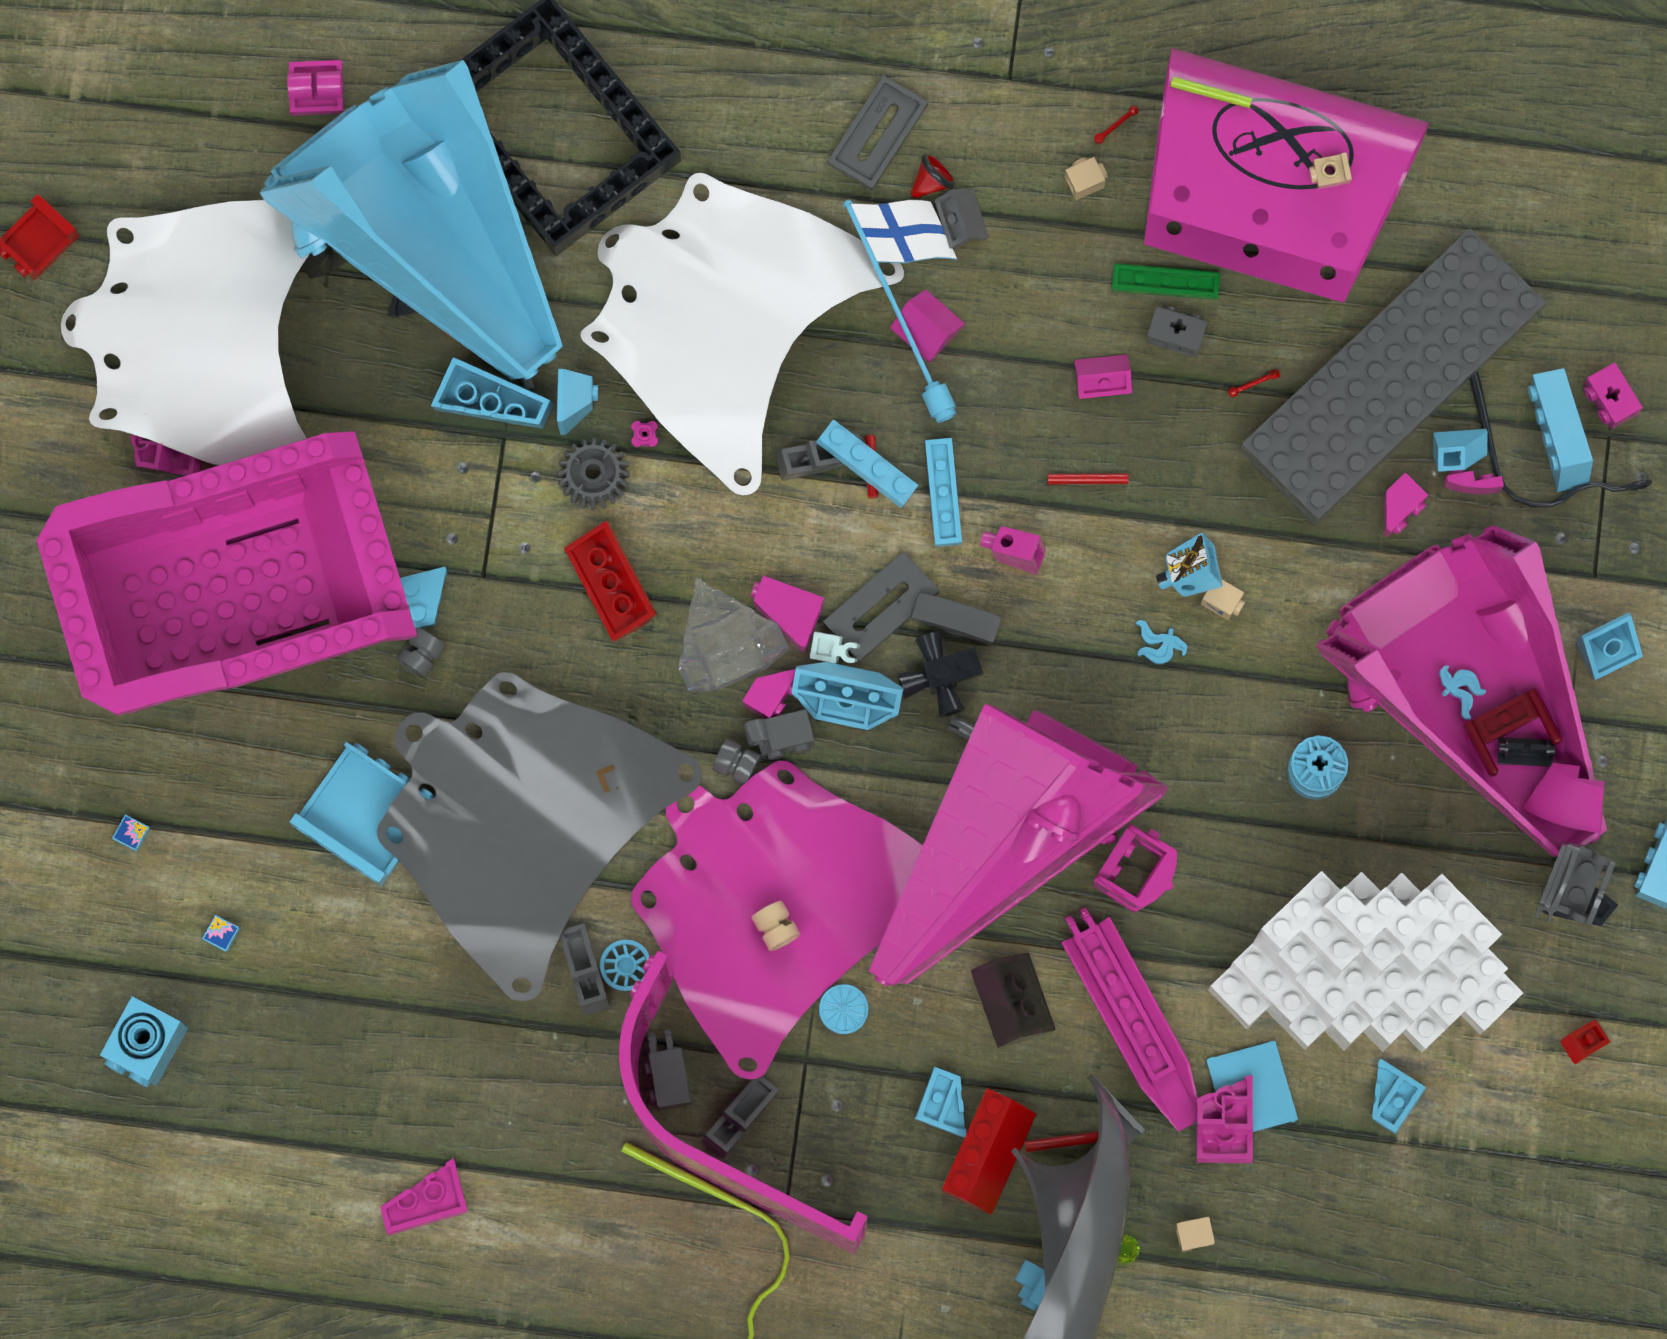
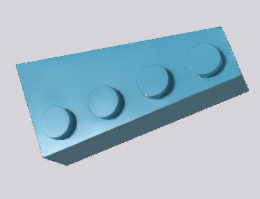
M454 357L431 404V407L436 411L540 429L544 428L554 406L549 399Z
M1565 369L1534 374L1531 385L1528 386V394L1531 402L1534 401L1535 417L1538 425L1541 427L1542 439L1547 451L1556 491L1571 490L1576 486L1589 483L1593 459Z

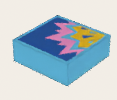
M125 815L112 839L138 852L150 827Z
M215 915L202 939L228 952L240 928Z

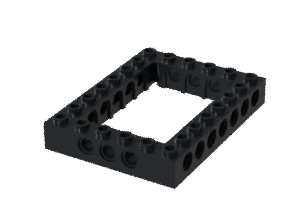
M540 0L461 59L464 60L469 69L476 92L547 39L640 151L630 157L631 160L617 171L612 170L609 173L610 176L596 187L591 186L588 189L589 192L575 203L570 202L564 208V218L561 219L553 209L552 202L550 200L546 201L537 190L533 179L531 181L521 170L519 162L517 160L514 161L505 151L501 140L497 141L490 132L515 207L554 255L558 256L680 163L681 154L680 150L555 0Z

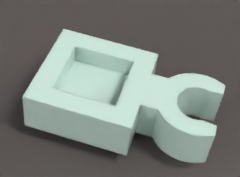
M814 632L810 659L838 663L840 656L847 663H855L857 658L850 657L848 650L851 647L860 648V645L856 642H849L843 645V636Z

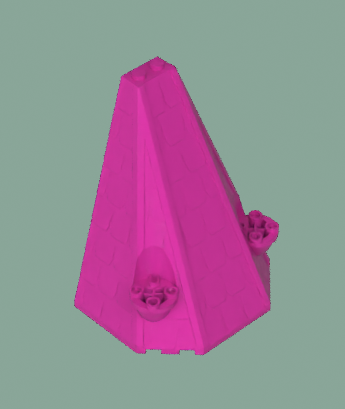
M1493 525L1485 528L1484 533L1477 538H1472L1471 534H1467L1451 541L1453 546L1440 548L1437 544L1427 548L1350 600L1338 611L1341 616L1339 622L1337 619L1333 620L1327 628L1328 639L1319 640L1316 647L1325 659L1347 677L1348 702L1351 707L1356 709L1362 708L1364 712H1369L1379 704L1400 725L1551 856L1557 858L1562 841L1566 843L1574 842L1585 846L1599 840L1600 835L1607 831L1604 814L1602 815L1601 832L1595 833L1555 824L1524 810V803L1534 792L1539 781L1544 778L1549 767L1498 764L1497 739L1486 744L1499 771L1496 776L1490 777L1463 727L1465 723L1537 688L1563 738L1561 743L1553 744L1555 745L1553 763L1580 766L1579 778L1595 780L1540 548L1535 541ZM1444 666H1449L1447 671L1451 674V677L1461 669L1473 672L1478 679L1480 688L1486 690L1484 695L1477 696L1467 686L1458 688L1472 695L1473 705L1469 710L1470 720H1465L1461 717V702L1459 698L1452 696L1450 693L1447 696H1442L1445 688L1441 684L1439 671ZM1540 718L1501 737L1551 740Z
M985 704L895 908L869 972L876 975L874 979L885 986L911 983L1100 843L1111 845L1112 842H1116L1119 837L1117 831L1164 797L1168 786L1156 781L1155 777L1144 770L1140 771L1139 774L1136 773L1138 765L1040 711L1033 710L1026 724L993 705Z

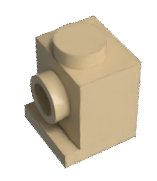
M1347 152L1314 159L1313 166L1309 167L1311 182L1317 183L1318 189L1349 184L1352 180ZM1332 166L1335 169V173L1328 175L1325 172V168Z

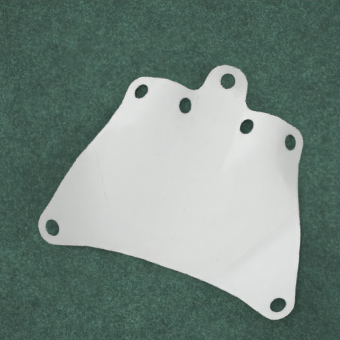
M695 173L688 179L676 207L662 221L647 227L631 224L620 225L608 231L601 238L597 254L601 263L605 264L613 275V287L600 315L593 323L581 331V338L583 342L607 359L625 378L659 422L691 454L711 470L734 493L749 495L755 492L761 483L762 433L769 399L780 366L791 345L811 322L831 307L860 292L880 288L883 285L862 240L808 212L726 185L707 174ZM697 184H704L709 189V198L706 201L701 202L695 198L693 190ZM666 229L675 230L680 234V237L673 240L668 239L662 235V231ZM618 234L619 240L613 247L607 248L605 245L606 239L611 235ZM891 263L895 268L894 275H884L888 285L896 284L903 279L904 270L900 263ZM625 285L633 286L637 292V298L633 303L626 302L622 297V289ZM595 331L606 333L609 340L605 343L597 342L592 339L591 334ZM740 468L747 469L751 473L752 480L746 486H741L734 480V473Z
M265 200L231 201L141 218H116L112 220L107 227L110 262L102 286L94 294L74 301L65 311L61 321V333L69 346L81 348L88 352L95 365L97 396L89 416L90 423L98 428L121 430L159 444L163 443L162 445L219 466L307 439L297 423L285 387L278 353V325L283 302L297 272L308 257L307 255L300 258L294 250L295 242L292 235V221L266 203ZM120 228L129 229L134 235L133 242L130 244L121 243L117 239L116 232ZM123 282L128 284L127 290L123 293L113 294L110 291L111 287L117 283ZM71 314H74L76 316L75 327L72 331H68L65 325L66 320ZM106 354H114L120 359L121 365L118 369L113 370L105 365L104 356ZM113 408L117 411V415L113 419L102 420L99 417V413L104 409Z

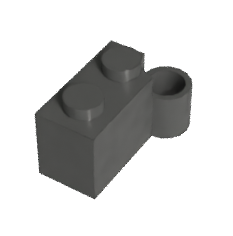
M807 709L768 719H756L743 724L748 746L759 745L762 758L768 757V760L782 758L785 752L793 750L795 754L807 752L810 750V746L815 745Z

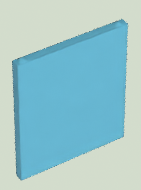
M1269 1041L1268 1043L1206 1059L1215 1092L1226 1085L1229 1087L1244 1080L1248 1075H1253V1132L1298 1120L1275 1041Z

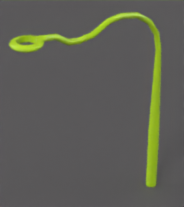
M625 1142L621 1152L686 1184L763 1218L777 1231L783 1243L784 1261L775 1283L757 1297L750 1309L747 1318L748 1339H753L755 1335L753 1326L755 1311L761 1301L778 1288L786 1275L790 1260L788 1239L781 1227L764 1212L687 1171Z

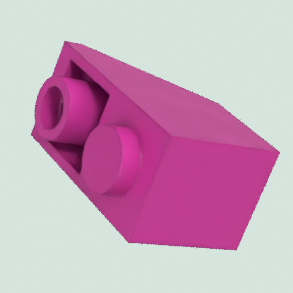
M1404 473L1386 491L1383 497L1384 535L1387 538L1393 532L1398 535L1408 525L1405 520L1412 514L1415 517L1418 516L1427 506L1424 502L1428 494L1407 473Z
M793 669L756 678L742 700L743 707L763 719L780 716L786 707V704L783 702L787 695H793L792 687L796 670Z

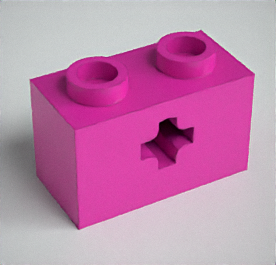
M1616 363L1589 376L1583 384L1585 386L1583 390L1587 399L1590 402L1594 401L1599 409L1597 413L1603 424H1608L1610 429L1639 415L1643 408ZM1607 394H1608L1609 396H1613V395H1614L1616 398H1615V400H1613L1612 398H1611V399H1607V398H1606V395H1607Z

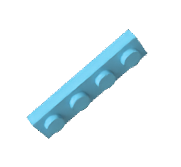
M834 419L816 441L817 444L900 508L918 486V484Z
M952 438L925 440L935 547L962 545Z

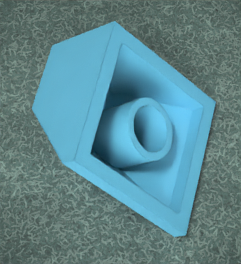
M558 369L557 423L560 435H566L593 410V401H598V385H594L592 376Z

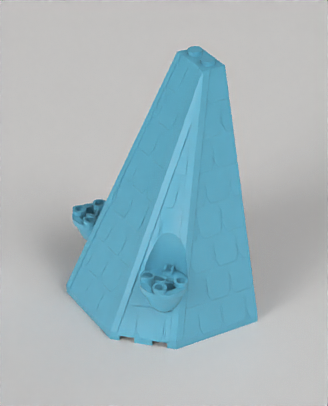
M464 60L404 76L398 84L389 89L385 87L369 97L370 100L360 104L358 107L353 105L272 168L271 173L273 175L267 177L264 183L266 187L261 189L260 194L266 203L292 221V235L295 242L294 250L300 258L310 253L313 256L321 253L327 248L325 244L327 243L358 270L511 380L519 378L527 380L538 373L537 368L542 364L552 361L557 356L555 353L563 347L469 69Z

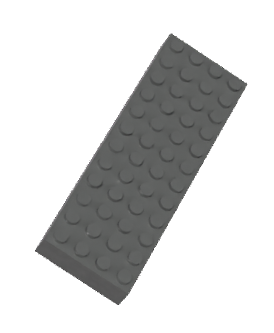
M1470 228L1242 443L1240 452L1316 526L1463 387L1476 372L1483 368L1543 310L1546 302Z

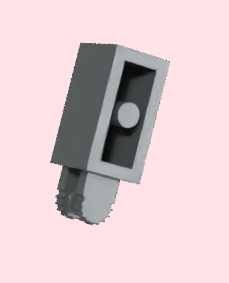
M671 1029L664 1030V1039L668 1049L657 1052V1040L654 1032L647 1033L651 1053H649L650 1060L645 1061L647 1078L653 1077L654 1088H649L652 1105L657 1104L659 1110L692 1105L682 1048L674 1049Z

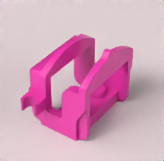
M1130 823L1096 876L1092 886L1126 909L1136 913L1157 900L1165 891H1170L1173 888L1172 878L1177 864V851L1159 840L1160 834L1155 830L1150 829L1147 834ZM1136 845L1158 857L1159 861L1135 897L1109 881V879L1113 881L1116 879L1122 869L1118 865L1123 856L1129 858Z

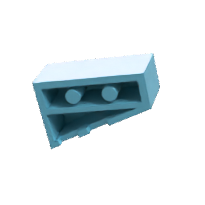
M1667 819L1664 821V824L1659 822L1653 836L1657 838L1654 848L1649 847L1644 858V862L1647 863L1645 872H1639L1634 887L1638 888L1636 897L1665 909L1667 908Z

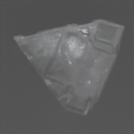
M696 577L693 599L683 640L682 655L678 665V669L689 692L717 691L767 669L789 649L776 622L755 613V610L724 592L715 590Z

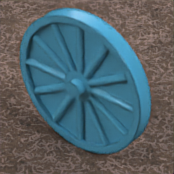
M847 984L836 985L827 990L819 1004V1014L823 1024L829 1030L838 1034H849L857 1031L863 1026L868 1016L869 1008L865 995L858 988Z

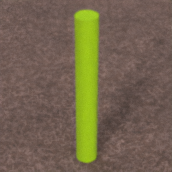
M1174 76L1170 86L1250 108L1252 101L1251 97Z

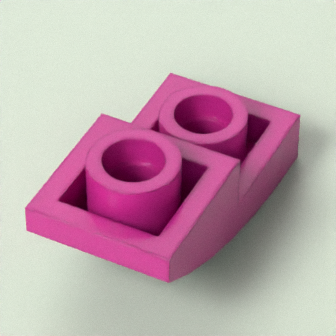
M1453 470L1449 472V475L1443 481L1445 488L1469 494L1499 493L1504 487L1502 476L1494 477L1493 474H1486L1478 477V480L1475 481L1473 471L1465 472V470Z

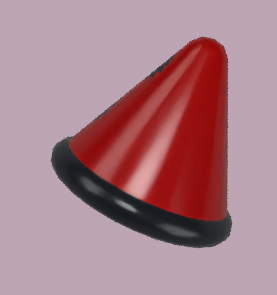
M929 154L922 155L921 163L911 189V196L919 198L944 189L953 188L955 181L946 167Z

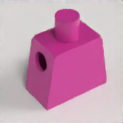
M1004 526L999 528L998 534L985 531L980 543L981 547L992 550L998 562L1038 575L1046 553L1040 536Z

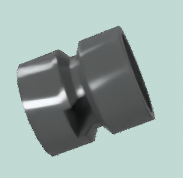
M416 627L418 637L408 639L410 645L402 648L396 657V661L414 674L426 678L433 667L431 661L438 659L446 646L433 635Z
M727 738L715 759L712 770L725 777L732 774L736 782L744 785L754 776L762 755L749 749L743 752L740 744Z

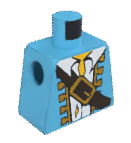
M1203 533L1196 535L1167 553L1168 570L1156 575L1157 582L1162 590L1173 586L1184 597L1223 586L1215 545Z

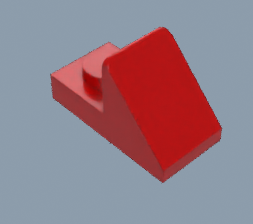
M1595 1019L1563 1038L1561 1045L1572 1062L1577 1064L1611 1041Z

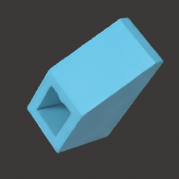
M1487 429L1433 433V458L1438 472L1465 470L1487 455Z

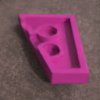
M454 1158L445 1163L446 1165L436 1172H432L424 1177L423 1181L411 1189H406L380 1207L388 1236L468 1213Z

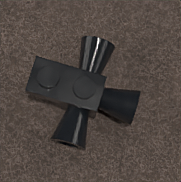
M932 632L915 639V642L927 662L923 663V671L897 673L900 687L904 688V699L928 687L931 695L937 693L939 717H948L964 711L965 707L954 688L957 687L958 682L983 675L976 648L943 657L941 632Z

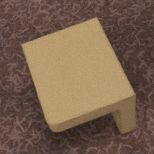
M1209 1217L1175 1224L1180 1253L1215 1243Z

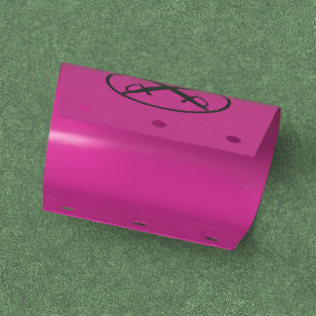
M1171 47L1159 122L1144 245L1344 303L1399 193L1430 122ZM1173 76L1251 97L1250 108L1172 88L1170 86ZM1347 152L1352 178L1349 184L1318 189L1317 183L1311 182L1309 167L1313 166V160ZM1327 166L1325 172L1328 175H1332L1335 173V169L1332 166ZM1171 221H1176L1181 224L1182 231L1177 235H1172L1166 229L1167 224ZM1246 244H1254L1258 247L1259 252L1255 257H1247L1243 253V247ZM1324 266L1332 267L1336 273L1335 277L1331 280L1323 279L1320 275L1321 268Z

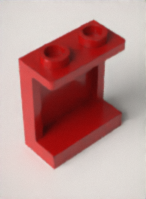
M39 194L30 201L33 206L0 238V256L5 260L11 258L16 263L13 267L24 278L29 275L34 281L80 237L76 229Z

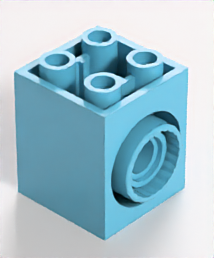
M132 996L100 1056L106 1059L104 1065L122 1075L125 1071L129 1072V1078L145 1087H148L149 1083L157 1087L188 1027L181 1021ZM150 1034L149 1041L145 1044H141L142 1038L145 1035Z

